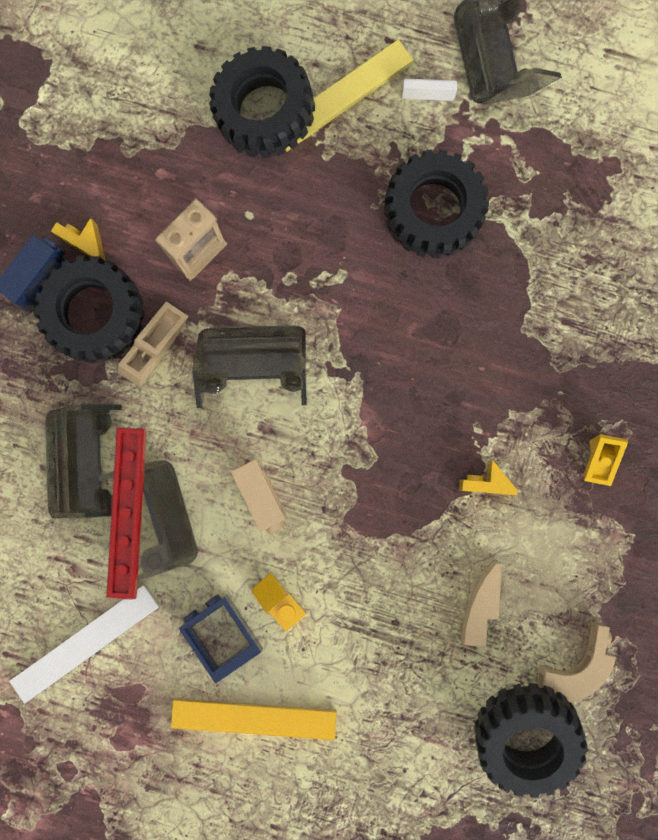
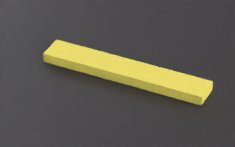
M399 39L314 98L315 111L313 112L314 120L312 126H306L308 134L304 139L299 137L297 139L298 144L413 64V58ZM289 146V147H287V148L284 149V150L287 152V151H289L291 148H290V146Z

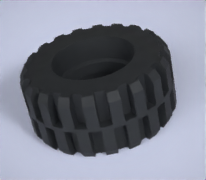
M262 46V50H256L255 47L247 48L248 52L241 54L239 51L233 55L234 59L232 61L226 60L221 65V73L216 72L213 78L216 86L212 85L209 96L212 99L209 102L210 110L223 137L229 144H232L235 150L240 153L245 150L247 156L254 158L257 156V153L261 154L262 158H270L271 153L275 152L280 156L285 154L284 149L287 147L295 148L298 145L297 139L299 137L304 139L308 134L306 126H312L315 101L310 81L303 66H299L298 60L292 55L287 57L286 51L278 48L273 52L269 46ZM271 86L279 88L287 94L282 108L267 119L251 120L240 115L243 100L257 88Z
M432 149L425 150L421 157L418 154H414L409 157L408 163L402 162L397 167L396 174L392 175L384 205V215L387 217L386 225L388 230L393 231L392 237L397 243L400 241L404 243L403 248L408 252L413 249L418 252L417 256L425 257L426 254H430L432 259L440 258L442 254H446L449 257L454 255L457 250L466 248L481 229L489 208V201L486 200L489 194L488 187L482 185L484 180L482 173H475L473 171L475 165L470 160L467 163L461 160L463 155L455 152L454 156L447 155V150L439 149L438 154H433ZM428 184H438L450 189L460 204V213L453 223L444 226H433L424 223L414 214L411 208V197L414 191Z
M85 255L76 256L75 262H72L69 258L62 261L63 267L60 269L56 267L50 269L48 272L51 276L48 280L44 278L41 280L39 286L43 289L41 293H35L34 301L39 303V307L34 308V317L40 321L36 325L39 332L45 335L44 339L49 345L75 360H83L87 363H95L96 360L102 362L111 360L110 356L114 354L120 356L123 354V348L126 345L132 346L134 334H140L142 328L139 322L140 319H144V310L141 308L143 300L137 291L138 288L122 269L109 260L104 261L101 257L92 256L91 259H88ZM101 287L108 291L113 300V311L109 321L103 328L94 333L81 334L76 332L68 321V308L71 300L83 289Z
M520 683L513 685L512 689L507 690L503 688L497 691L498 696L494 697L492 695L485 702L486 707L480 708L474 728L480 766L483 772L487 773V778L493 784H498L501 790L507 793L511 790L515 796L519 797L530 795V798H539L541 794L550 796L555 794V790L559 788L563 790L570 785L569 781H574L579 776V768L582 769L587 760L585 755L588 752L586 736L574 705L568 702L567 697L561 692L555 694L554 688L546 685L543 688H539L537 683H528V686H521ZM539 728L554 734L546 745L532 751H519L506 745L507 741L514 734L525 729Z

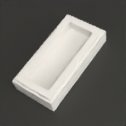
M404 79L402 99L454 101L457 92V81Z

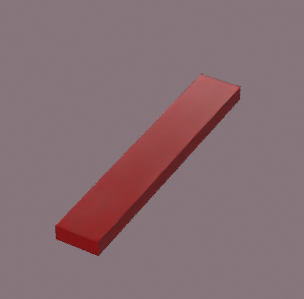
M116 427L106 598L132 600L137 598L147 429Z

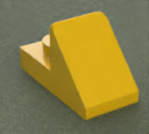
M93 219L88 221L82 232L70 224L64 227L56 222L51 230L55 236L90 258L97 256L105 261L99 229Z
M600 434L589 442L591 456L583 474L584 481L611 486L628 440Z
M493 460L488 461L486 482L483 481L484 476L467 475V480H460L459 483L460 491L517 495L516 487Z
M272 572L251 589V592L266 614L270 613L285 632L306 615V611Z

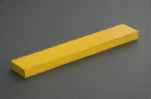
M175 698L173 700L171 728L335 740L337 710Z

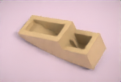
M165 302L134 340V346L118 364V373L141 387L174 342L188 316L168 302Z
M491 561L473 589L462 624L460 641L464 645L486 647L488 619H499L502 564L499 562Z

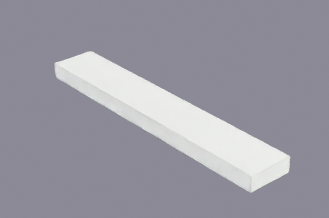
M144 584L137 589L136 599H123L9 682L25 704L159 608V603Z

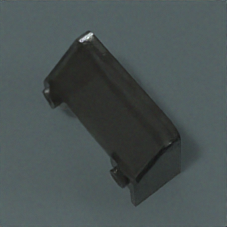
M464 0L456 7L454 22L471 98L475 103L487 105L527 97L562 78L560 72L535 67L517 70L507 24L515 20L519 15L521 9L520 0Z
M296 325L211 327L200 331L192 369L196 408H202L204 393H219L227 386V380L280 379L281 386L288 391L296 392L301 390V405H307L305 329Z
M78 404L50 410L47 413L45 420L48 511L53 519L111 516L112 494H110L109 490L102 489L100 436L105 435L111 427L112 420L109 412L122 410V405Z
M165 460L145 463L143 492L159 545L148 548L142 554L141 567L143 572L138 573V581L190 564L198 555V545L176 470L170 462ZM114 471L88 478L87 483L89 485H98L112 481Z

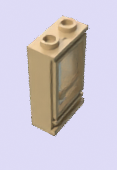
M197 199L155 239L171 263L190 281L227 245L217 225V218Z

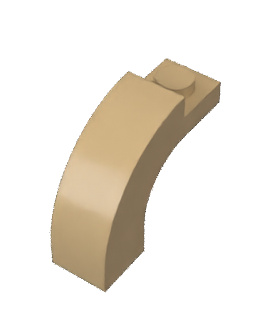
M591 622L587 650L581 662L568 670H553L540 667L537 681L539 688H543L544 685L554 688L555 694L561 692L567 697L568 702L581 700L597 691L608 679L616 660L614 655L606 652V648L610 647L612 634L609 632L610 627L602 623Z

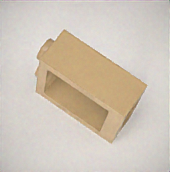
M255 459L231 471L259 531L267 530L268 534L284 527L283 521L288 517L260 460Z

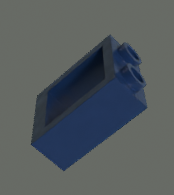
M32 235L1 275L0 293L14 304L32 313L39 304L34 301L35 293H41L43 289L39 286L43 278L45 280L49 279L51 274L48 271L53 267L57 269L63 267L61 262L65 260L63 258L65 252L45 236L40 240Z
M217 594L205 602L206 609L200 613L195 609L182 618L184 624L179 627V630L215 684L253 659L263 650L262 645L228 594L222 598ZM224 605L249 645L220 665H217L193 629V626Z

